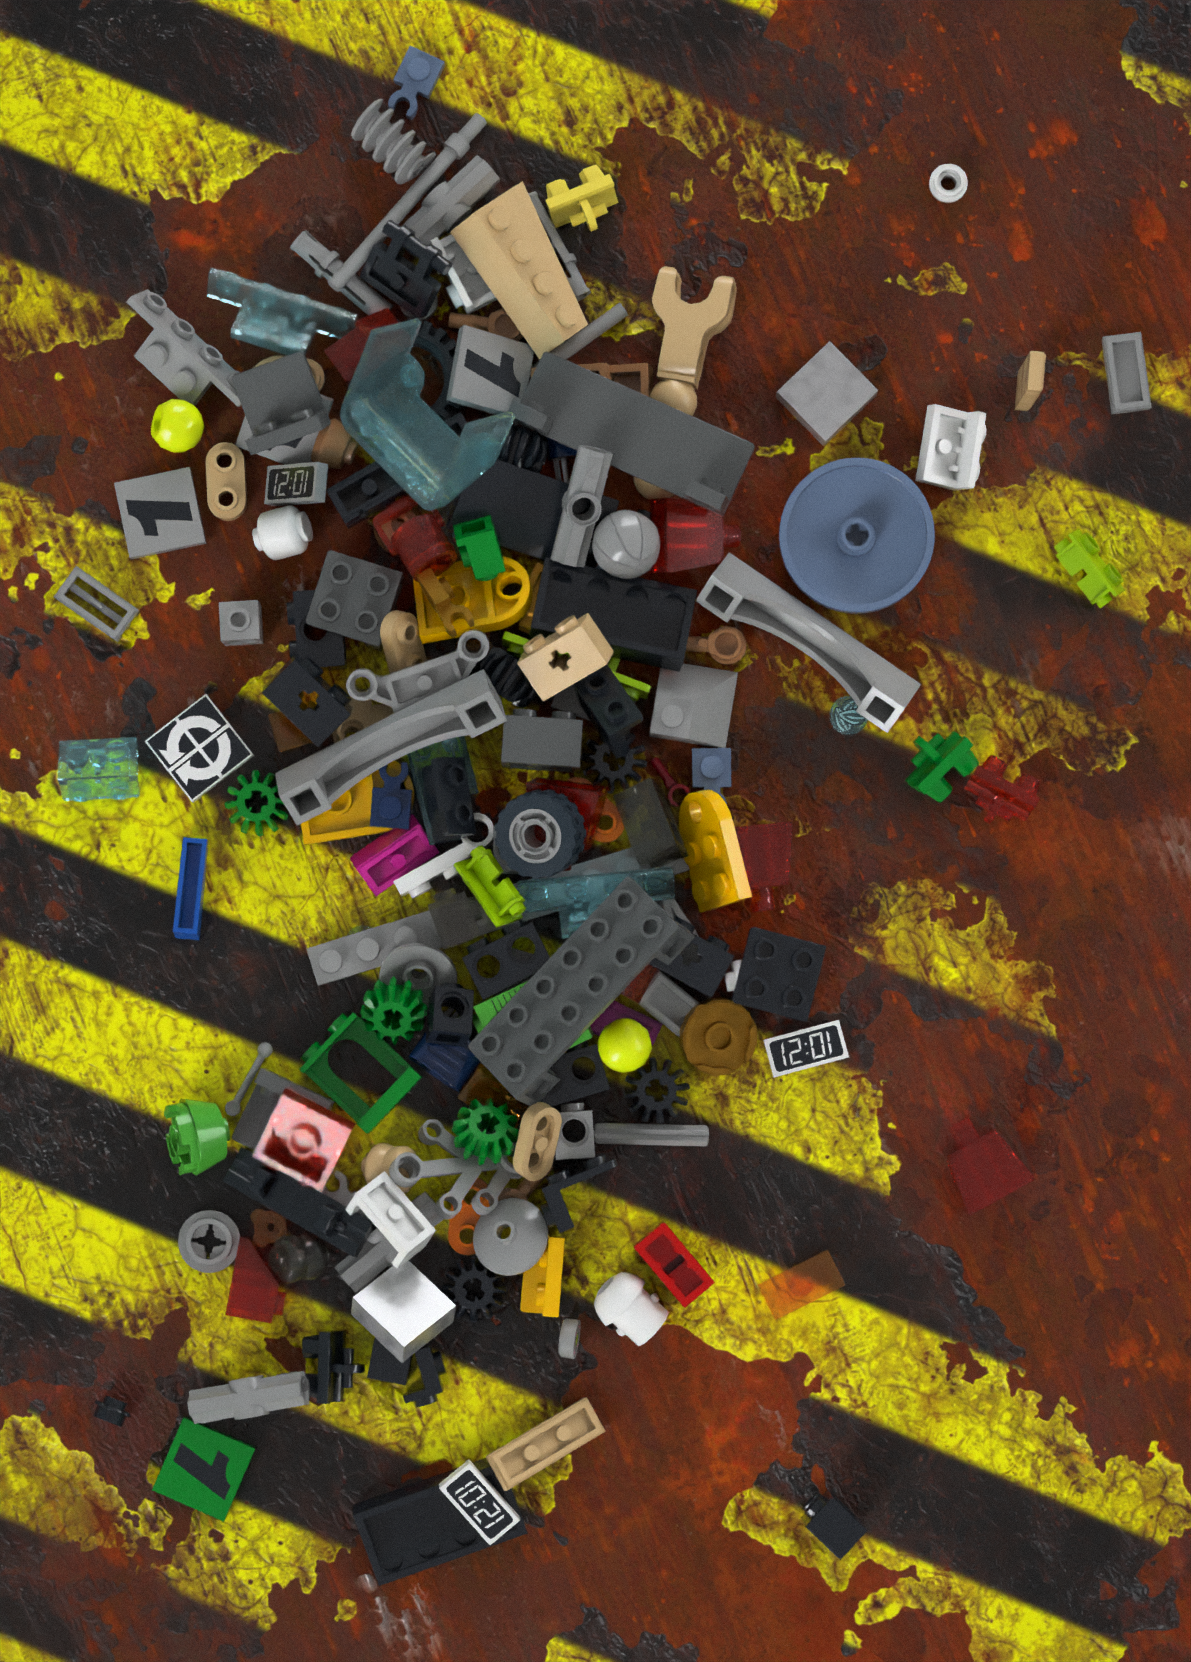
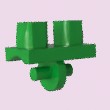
M955 731L946 739L937 733L929 742L918 736L913 743L919 749V752L910 760L917 768L905 781L918 792L928 795L939 803L942 802L953 789L943 776L953 767L961 776L965 777L979 765L978 760L970 750L973 744L967 737H961Z

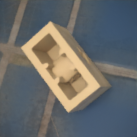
M589 613L578 619L572 615L561 621L554 628L556 630L555 633L546 638L542 634L537 635L523 645L524 652L517 664L542 701L549 699L608 664L614 651Z

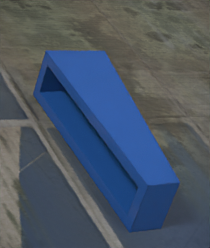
M183 837L173 934L178 939L200 940L208 854L207 839Z

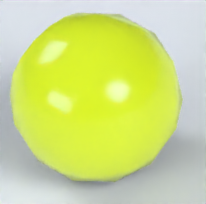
M170 399L160 404L155 410L151 425V435L161 448L173 453L185 452L195 447L201 440L205 427L202 414L193 404L185 400Z
M620 1018L606 1025L597 1042L601 1061L610 1069L620 1073L635 1071L645 1065L652 1050L648 1030L639 1022L629 1018Z

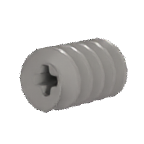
M378 99L360 115L352 129L351 136L355 141L363 140L362 148L366 152L374 150V161L378 163L385 161L384 171L386 173L396 172L395 182L403 184L420 175L432 163L436 153L432 152L423 156L422 152L426 142L422 141L413 146L411 141L416 132L411 130L402 135L400 131L405 121L401 119L391 124L389 121L394 110L390 108L380 113L378 110L383 103V99Z

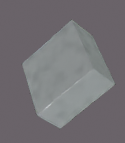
M829 341L777 391L776 398L825 446L876 397L878 390Z
M408 1260L398 1269L393 1265L357 1293L352 1299L351 1315L403 1363L453 1323L456 1305Z

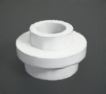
M954 164L940 165L932 172L929 180V188L932 195L937 200L945 203L958 201L963 197L968 186L965 172ZM945 178H950L954 181L955 188L945 190L941 185V181Z

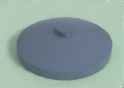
M869 458L835 460L808 474L789 496L779 526L781 557L795 585L819 605L834 611L851 614L882 610L897 603L909 594L926 572L933 554L935 542L932 513L927 500L918 486L897 468Z

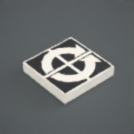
M207 694L145 740L146 744L192 803L254 756Z

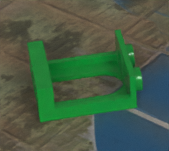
M353 1012L349 1017L342 1013L327 1029L332 1035L321 1046L316 1041L301 1056L300 1059L305 1064L299 1070L310 1077L350 1115L365 1133L370 1134L423 1076L384 1039L378 1042L375 1031H366L365 1021ZM345 1039L356 1041L397 1079L371 1108L329 1067V1051L338 1041Z

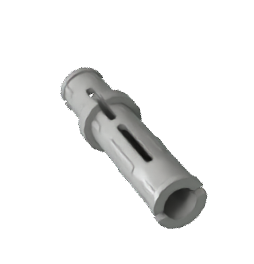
M537 192L528 193L541 223L551 240L555 253H558L570 275V278L567 277L577 301L584 299L591 291L586 286L575 265L577 259L574 253L568 252L555 225L542 205Z
M307 230L303 231L290 247L292 251H295L315 269L314 274L320 279L325 277L329 281L344 264L339 260L340 255L335 250L330 252ZM357 274L341 290L349 300L362 309L376 324L380 323L393 308L391 303L379 295Z

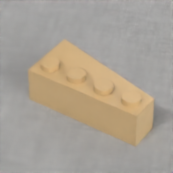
M523 181L475 211L450 231L539 359H541L544 352H551L588 325Z

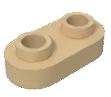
M228 442L218 443L209 450L206 456L207 503L213 515L218 519L232 521L239 518L247 507L246 462L243 453L236 445ZM228 455L232 458V463L229 467L222 468L218 465V460L221 456ZM225 493L232 494L234 498L229 506L220 504V497Z
M399 610L389 612L384 617L380 628V637L389 672L392 673L426 661V654L419 637V628L415 616Z
M537 1102L531 1105L525 1111L520 1124L513 1156V1168L519 1175L529 1181H537L546 1176L552 1167L562 1118L559 1111L547 1103Z

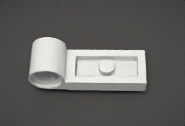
M473 813L474 821L485 823L489 829L488 836L482 842H472L467 837L461 838L463 843L394 880L393 882L400 895L403 897L410 894L411 898L414 899L432 889L430 881L444 875L445 879L448 880L458 875L459 873L454 867L456 862L469 859L471 857L470 852L476 847L483 845L486 849L493 843V823L490 818L481 813Z

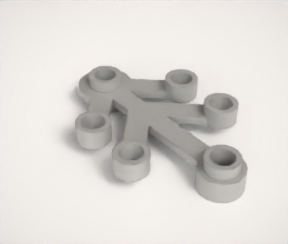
M436 1119L425 1121L419 1128V1139L422 1143L429 1146L439 1145L455 1158L422 1161L417 1155L405 1152L397 1156L389 1167L391 1179L396 1185L404 1188L413 1186L420 1178L460 1174L450 1191L443 1194L435 1204L436 1213L446 1220L454 1218L461 1211L462 1200L481 1172L496 1170L486 1189L478 1191L471 1200L473 1210L479 1215H488L497 1207L498 1196L510 1179L522 1178L514 1170L507 1156L503 1154L500 1162L496 1165L489 1157H486L484 1164L479 1166L477 1161L478 1156L473 1155L465 1160L463 1156L465 1148H455V1137L446 1131L443 1124ZM426 1128L434 1129L437 1137L430 1136ZM517 1142L513 1143L514 1149H513V1152L511 1153V1155H509V1156H511V1157L514 1156L515 1147H516V1143H517ZM398 1169H405L409 1174V1178L401 1175ZM480 1197H485L489 1201L490 1207L483 1206L480 1202ZM444 1201L450 1202L453 1205L454 1211L447 1210L444 1207Z

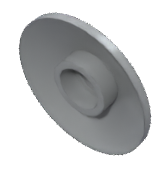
M420 943L406 944L392 950L384 958L379 972V980L389 985L390 978L395 976L400 985H403L410 979L412 983L411 991L422 989V1002L427 1003V1006L435 986H440L443 983H457V971L452 960L438 948ZM414 969H422L424 972H418Z
M520 1198L500 1200L497 1207L490 1214L480 1216L475 1226L473 1245L476 1256L487 1269L496 1274L505 1276L521 1274L532 1268L544 1254L549 1236L548 1224L543 1213L529 1201ZM510 1227V1235L506 1239H501L503 1230Z

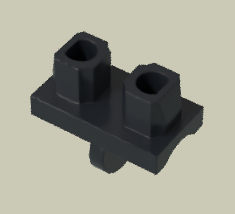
M344 1330L319 1332V1335L307 1336L302 1339V1354L304 1358L318 1359V1373H305L306 1378L309 1380L310 1397L317 1398L316 1403L330 1404V1402H342L344 1388H353V1373L365 1372V1364L354 1363V1348H345L346 1331Z

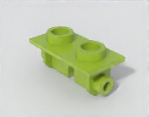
M1078 529L1068 535L1073 541L1072 543L1065 538L1054 546L1058 552L1055 556L1071 577L1082 569L1085 570L1088 575L1078 581L1077 585L1091 604L1096 603L1101 609L1113 600L1108 594L1109 592L1116 597L1125 591L1121 585L1123 578L1112 564L1106 565L1098 555L1100 548L1093 537L1087 532L1082 534Z
M480 845L470 852L472 858L454 864L464 883L469 887L496 928L523 918L521 913L526 910L523 904L525 899L520 895L509 878H505L501 882L498 881L497 878L504 870L490 849L486 850L483 845Z

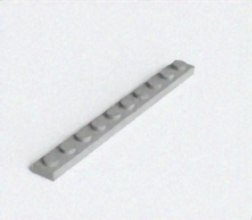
M676 833L570 866L566 870L548 878H531L513 884L525 899L523 904L526 910L521 913L523 916L522 921L526 922L607 897L626 877H631L642 886L689 871V866L683 858V847L679 834ZM473 896L306 949L317 985L321 986L381 967L384 958L392 950L402 945L420 943L440 949L501 930L512 923L496 928L476 897Z

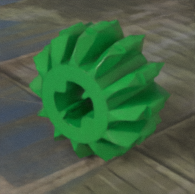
M253 770L252 783L250 784L243 775H239L237 777L238 782L243 786L241 791L232 786H229L227 789L228 793L237 797V801L225 802V808L239 810L231 815L229 821L235 824L245 818L241 826V832L244 834L251 830L253 823H255L256 835L259 837L264 836V823H267L273 832L278 831L279 827L273 818L278 816L282 820H287L289 815L279 810V806L285 805L281 798L277 797L279 795L277 785L271 789L275 781V775L268 773L263 783H261L260 772ZM262 793L261 797L264 800L268 799V805L261 807V813H255L256 810L254 808L248 807V803L254 801L255 794Z
M395 976L390 978L389 985L378 980L373 990L368 989L365 992L364 1005H362L360 1011L361 1018L366 1019V1031L378 1030L376 1035L378 1042L385 1036H390L394 1045L398 1042L399 1036L410 1042L411 1038L414 1037V1032L423 1029L424 1017L427 1015L428 1006L427 1003L422 1002V989L411 991L412 983L410 979L403 985L398 984Z
M492 1097L487 1099L485 1106L475 1098L471 1101L469 1108H460L457 1114L459 1120L454 1121L452 1126V1132L457 1135L454 1139L455 1148H465L463 1153L465 1160L473 1155L478 1156L479 1166L484 1164L486 1157H489L496 1165L500 1162L502 1154L506 1156L511 1155L514 1149L513 1143L517 1142L519 1130L514 1128L517 1123L516 1115H506L508 1109L506 1103L498 1108L494 1107Z

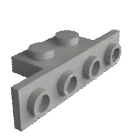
M147 289L131 296L126 303L154 328L134 357L179 399L195 406L213 383L236 406H241L232 382V376L241 372L235 371L223 360L222 354L215 347L206 344L196 335L190 323L178 318L167 307L165 300L161 296Z

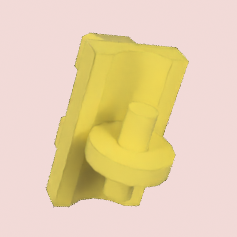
M597 165L583 169L579 173L582 185L569 190L565 180L561 179L546 185L548 199L545 201L550 219L556 228L568 223L575 227L586 222L590 232L598 229L595 218L607 214V207L619 203L611 175H604Z

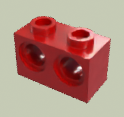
M664 1221L660 1222L633 1245L635 1250L684 1308L715 1283Z

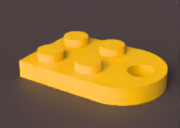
M503 556L506 571L499 573L497 577L488 581L476 580L472 566L464 568L462 561L412 570L419 637L422 644L453 639V637L448 635L443 621H441L422 592L417 577L418 574L431 568L437 579L444 576L455 594L451 602L454 605L465 606L470 610L474 626L470 627L467 621L462 618L456 619L452 624L457 634L454 638H458L468 630L474 629L485 633L501 630L518 622L528 611L533 596L532 585L526 570L517 561ZM518 583L522 585L521 590L515 595L507 596L502 593L503 589L509 584Z
M394 760L388 764V775L396 777L401 773V765ZM379 769L342 794L331 804V809L301 823L304 845L379 834L393 830L390 828L370 827L373 787L384 788V781L380 777ZM408 776L407 780L403 784L405 785L406 790L413 791V807L415 795L414 786L410 776Z
M713 790L689 793L683 799L680 807L679 831L683 844V858L690 869L692 895L698 904L699 912L711 911L752 897L733 819L727 804Z

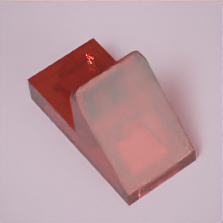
M388 307L354 322V330L324 350L347 385L410 341L409 336Z

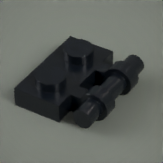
M389 220L384 225L382 232L392 239L390 245L387 246L383 242L373 245L359 277L415 317L421 319L427 316L442 285L430 276L432 270L435 269L440 274L446 275L452 267V262L442 256L443 252L433 244L428 246L416 238L415 231L406 225L401 227L394 221ZM405 250L419 258L416 266L403 257Z

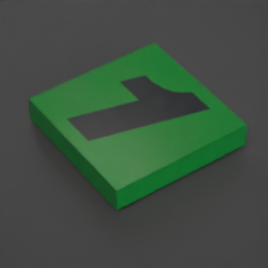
M184 1417L152 1491L224 1522L256 1447L201 1423L194 1424L192 1419Z

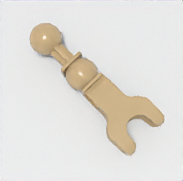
M664 266L659 270L652 297L653 307L665 325V332L656 375L660 382L654 386L650 398L693 416L697 408V395L694 389H698L709 340L714 335L721 333L731 323L737 287L734 277L719 276L714 280L711 292L705 300L700 303L689 304L681 300L682 280L679 273L673 267ZM634 477L635 487L644 498L652 501H663L674 495Z

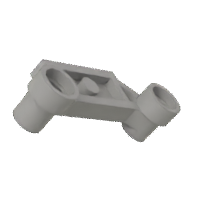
M468 630L460 636L458 647L455 651L383 676L376 675L369 669H357L347 679V691L355 700L366 701L371 699L391 706L393 712L396 713L468 677L477 661L482 660L487 655L489 650L488 638L479 630ZM470 638H476L481 642V647L477 651H471L467 648L466 642ZM366 677L370 681V687L365 690L358 688L356 679Z

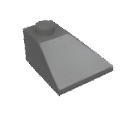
M684 663L680 672L660 668L649 737L715 748H726L738 672Z

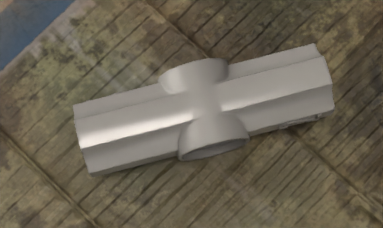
M476 155L448 183L444 181L435 187L423 200L422 207L403 225L415 231V237L429 246L431 245L430 240L436 237L439 239L446 232L450 233L451 230L468 218L473 210L472 207L500 182V178L484 159ZM406 250V251H407L410 255H412L416 260L418 259V257H416V256L413 255L411 252H409L408 250Z
M588 445L578 446L568 490L562 498L563 510L550 557L553 561L573 567L585 566L595 522L598 521L601 515L602 507L600 503L613 456L611 452ZM580 498L590 499L591 506L586 513L576 515L572 512V506L576 500Z
M426 1191L412 1201L433 1227L443 1220L436 1213V1203ZM376 1228L370 1233L358 1257L347 1256L335 1266V1269L356 1293L375 1279L387 1266L391 1268L393 1266L392 1261L399 1252Z
M294 1371L265 1378L263 1375L230 1380L228 1381L229 1384L190 1390L187 1401L189 1415L192 1417L194 1424H203L233 1417L235 1420L270 1414L269 1411L308 1405L311 1391L305 1372Z

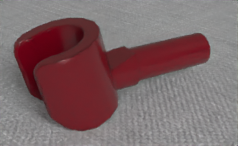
M657 756L650 763L667 788L666 798L668 802L679 807L672 798L673 791L677 788H682L686 796L691 792L687 786L675 781Z

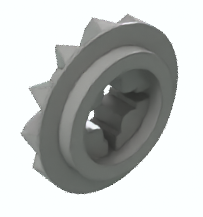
M215 1210L200 1211L189 1217L182 1225L178 1236V1247L184 1261L193 1269L204 1273H214L227 1268L236 1259L241 1246L237 1225L228 1215ZM210 1224H213L214 1237L220 1238L221 1241H226V1244L214 1246L210 1253V1258H207L206 1246L193 1241V1238L206 1236L208 1230H210Z

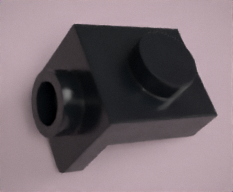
M431 1344L423 1346L415 1352L425 1387L406 1392L403 1395L405 1403L414 1401L416 1408L437 1402L436 1394L444 1391L440 1375L447 1373L441 1352L433 1353Z

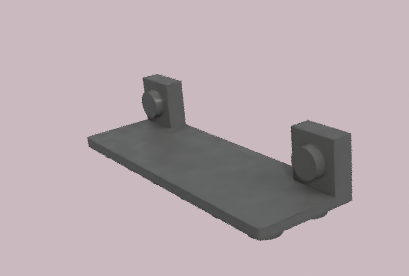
M549 352L543 353L521 402L513 400L507 412V416L512 422L538 432V434L576 451L579 445H588L609 451L613 454L610 466L721 516H724L755 449L754 444Z
M626 877L469 1043L468 1048L516 1100L529 1106L540 1102L561 1080L550 1069L554 1063L654 958L669 965L695 936L685 926L671 918L634 879Z

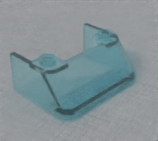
M416 318L371 330L342 403L340 417L345 430L423 509L431 511L449 504L495 464L516 415L512 411L465 423L459 437L419 397L424 386L425 375L419 362L410 354L422 324Z

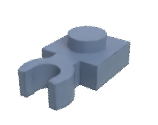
M409 46L393 79L394 83L402 88L390 96L388 108L395 110L397 103L406 101L410 104L406 117L412 120L418 111L416 100L418 95L427 99L430 98L445 67V61L413 46Z
M692 748V788L713 790L723 798L726 804V799L720 793V788H731V748Z

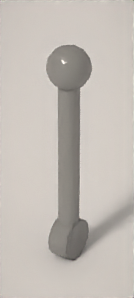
M264 1042L258 1046V1056L235 1098L225 1106V1111L228 1115L235 1116L240 1113V1103L264 1059L273 1052L272 1046L269 1043Z

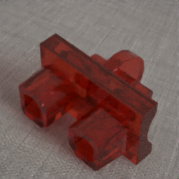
M990 755L982 766H977L964 789L977 795L978 798L975 804L988 810L983 821L991 824L996 815L1007 821H1010L1013 815L1026 821L1040 800L1036 796L1040 781L1027 773H1021L1015 784L1005 780L1002 776L1008 765L1005 761L994 755Z

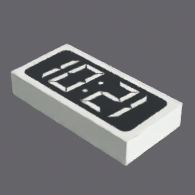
M839 1020L763 1040L773 1078L849 1057Z
M469 1459L439 1483V1489L489 1545L520 1521V1516Z

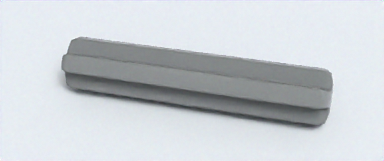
M596 1123L594 1126V1141L597 1144L707 1146L709 1143V1128L706 1125Z

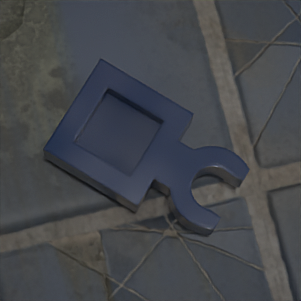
M402 762L401 773L396 777H391L387 773V764L379 769L380 777L384 781V788L373 787L370 827L410 830L413 791L402 789V783L409 776V765L407 762Z

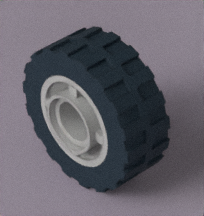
M537 789L517 796V798L506 804L507 807L501 810L498 815V823L495 824L496 838L494 839L496 846L498 845L501 859L508 863L507 866L511 870H516L519 872V875L524 877L531 876L532 879H541L554 876L566 870L577 861L579 853L583 851L585 846L583 843L584 837H586V829H584L583 825L585 821L583 815L579 814L576 804L574 802L571 803L566 795L557 794L555 790L547 789L541 791V789ZM536 825L541 826L545 830V843L540 842L536 838L534 833Z

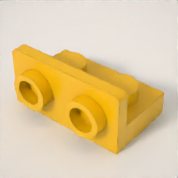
M549 1235L547 1247L540 1260L532 1268L523 1272L520 1305L522 1312L541 1313L547 1317H559L565 1236Z

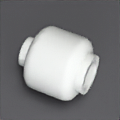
M292 505L261 513L257 520V528H254L252 531L254 544L259 551L263 550L272 560H280L305 552L308 542L313 539V531L307 514L304 511L300 512Z

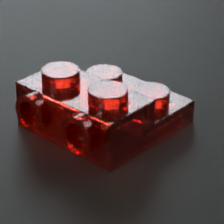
M285 1088L252 1157L261 1161L264 1166L271 1170L281 1171L295 1178L304 1187L314 1188L323 1192L344 1152L345 1145L356 1123Z

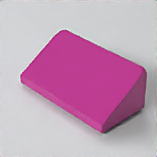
M411 815L410 830L393 829L385 832L352 855L350 860L374 895L378 896L392 886L394 880L418 868L438 854L439 851L415 816Z

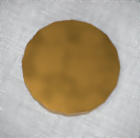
M724 997L708 998L696 1004L686 1014L680 1028V1047L685 1058L697 1070L712 1076L729 1075L737 1071L735 1069L741 1067L742 1064H746L751 1059L757 1045V1027L750 1013L742 1005L733 1003L732 1000Z

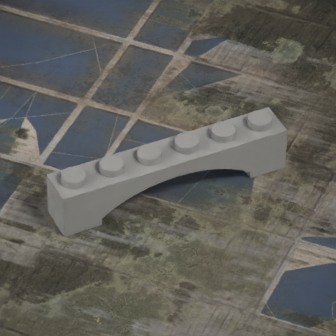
M730 552L713 572L695 600L725 622L732 619L756 626L780 637L803 651L826 669L843 686L858 706L856 709L857 713L886 733L892 728L921 685Z
M482 669L276 772L279 797L295 823L299 825L331 809V804L355 784L402 756L447 739L466 735L474 738L506 722L507 719L501 698L485 670Z

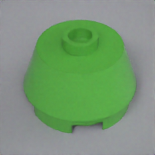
M181 1098L179 1103L165 1107L164 1116L166 1119L172 1118L169 1133L165 1134L172 1163H181L179 1175L193 1173L197 1176L226 1158L230 1130L226 1118H222L221 1112L215 1103Z

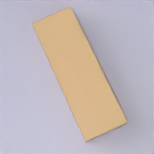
M1030 351L1019 369L1015 410L1028 411L1042 392L1046 360L1044 352Z
M585 1397L485 1457L503 1490L507 1491L606 1431L588 1398Z

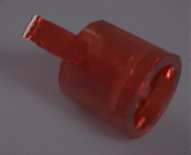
M418 490L408 497H401L386 506V510L373 518V526L391 556L399 555L416 582H419L417 575L428 568H431L437 577L448 570L456 561L457 552L442 530V527L446 524L425 491ZM424 501L432 515L423 514L408 520L393 533L390 542L381 526L390 520L397 519L412 510V507Z

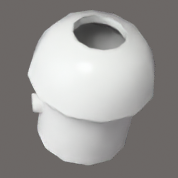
M620 1272L609 1278L599 1289L594 1301L595 1311L605 1326L613 1323L618 1328L616 1330L618 1335H627L634 1343L641 1346L661 1328L669 1312L658 1302L660 1299L656 1293L650 1295L643 1289L645 1281L642 1278L628 1272Z

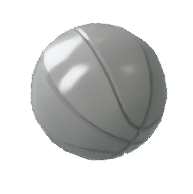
M619 510L607 515L597 525L593 535L592 550L598 565L611 576L631 579L645 574L652 568L658 559L661 542L656 526L646 516L631 510Z

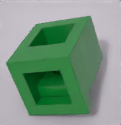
M491 515L453 525L456 544L459 547L464 568L472 566L476 580L488 581L497 577L499 573L506 571L503 554Z

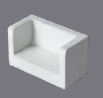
M385 1171L356 1192L345 1209L350 1216L361 1209L399 1252L392 1261L396 1269L420 1252L436 1231Z

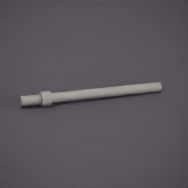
M475 113L458 134L452 133L444 142L443 151L330 278L328 284L331 288L340 292L367 261L373 245L384 242L388 237L382 232L384 225L389 220L399 224L454 160H460L470 149L469 143L487 124L480 114Z

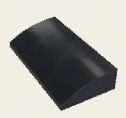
M476 452L468 454L446 529L454 531L453 525L491 515L500 547L545 561V557H551L563 510L562 498L568 490L569 484ZM602 495L600 503L602 507L601 515L598 521L595 522L585 566L593 568L597 565L592 550L594 531L603 518L617 511L619 500ZM580 498L576 500L572 506V512L576 515L586 513L591 506L590 499Z
M545 557L528 639L531 640L540 634L546 638L556 632L554 628L564 619L572 615L578 619L589 613L614 652L611 657L680 672L685 657L697 590L639 577L622 579L611 576L602 569L589 566H568Z
M486 1458L475 1461L473 1464L520 1516V1521L491 1545L485 1541L439 1489V1483L456 1469L353 1505V1517L379 1586L528 1534L513 1487L507 1491L503 1490Z

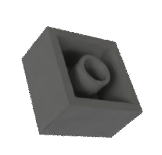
M513 709V715H506L507 721L503 725L501 754L503 768L580 773L583 720H576V713L554 711L552 712V718L537 717L536 710Z

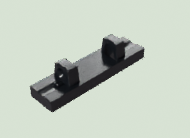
M243 1147L240 1148L233 1164L222 1180L356 1258L375 1226L370 1219L358 1212L350 1216L345 1210L347 1206ZM276 1178L266 1195L263 1191L269 1179Z

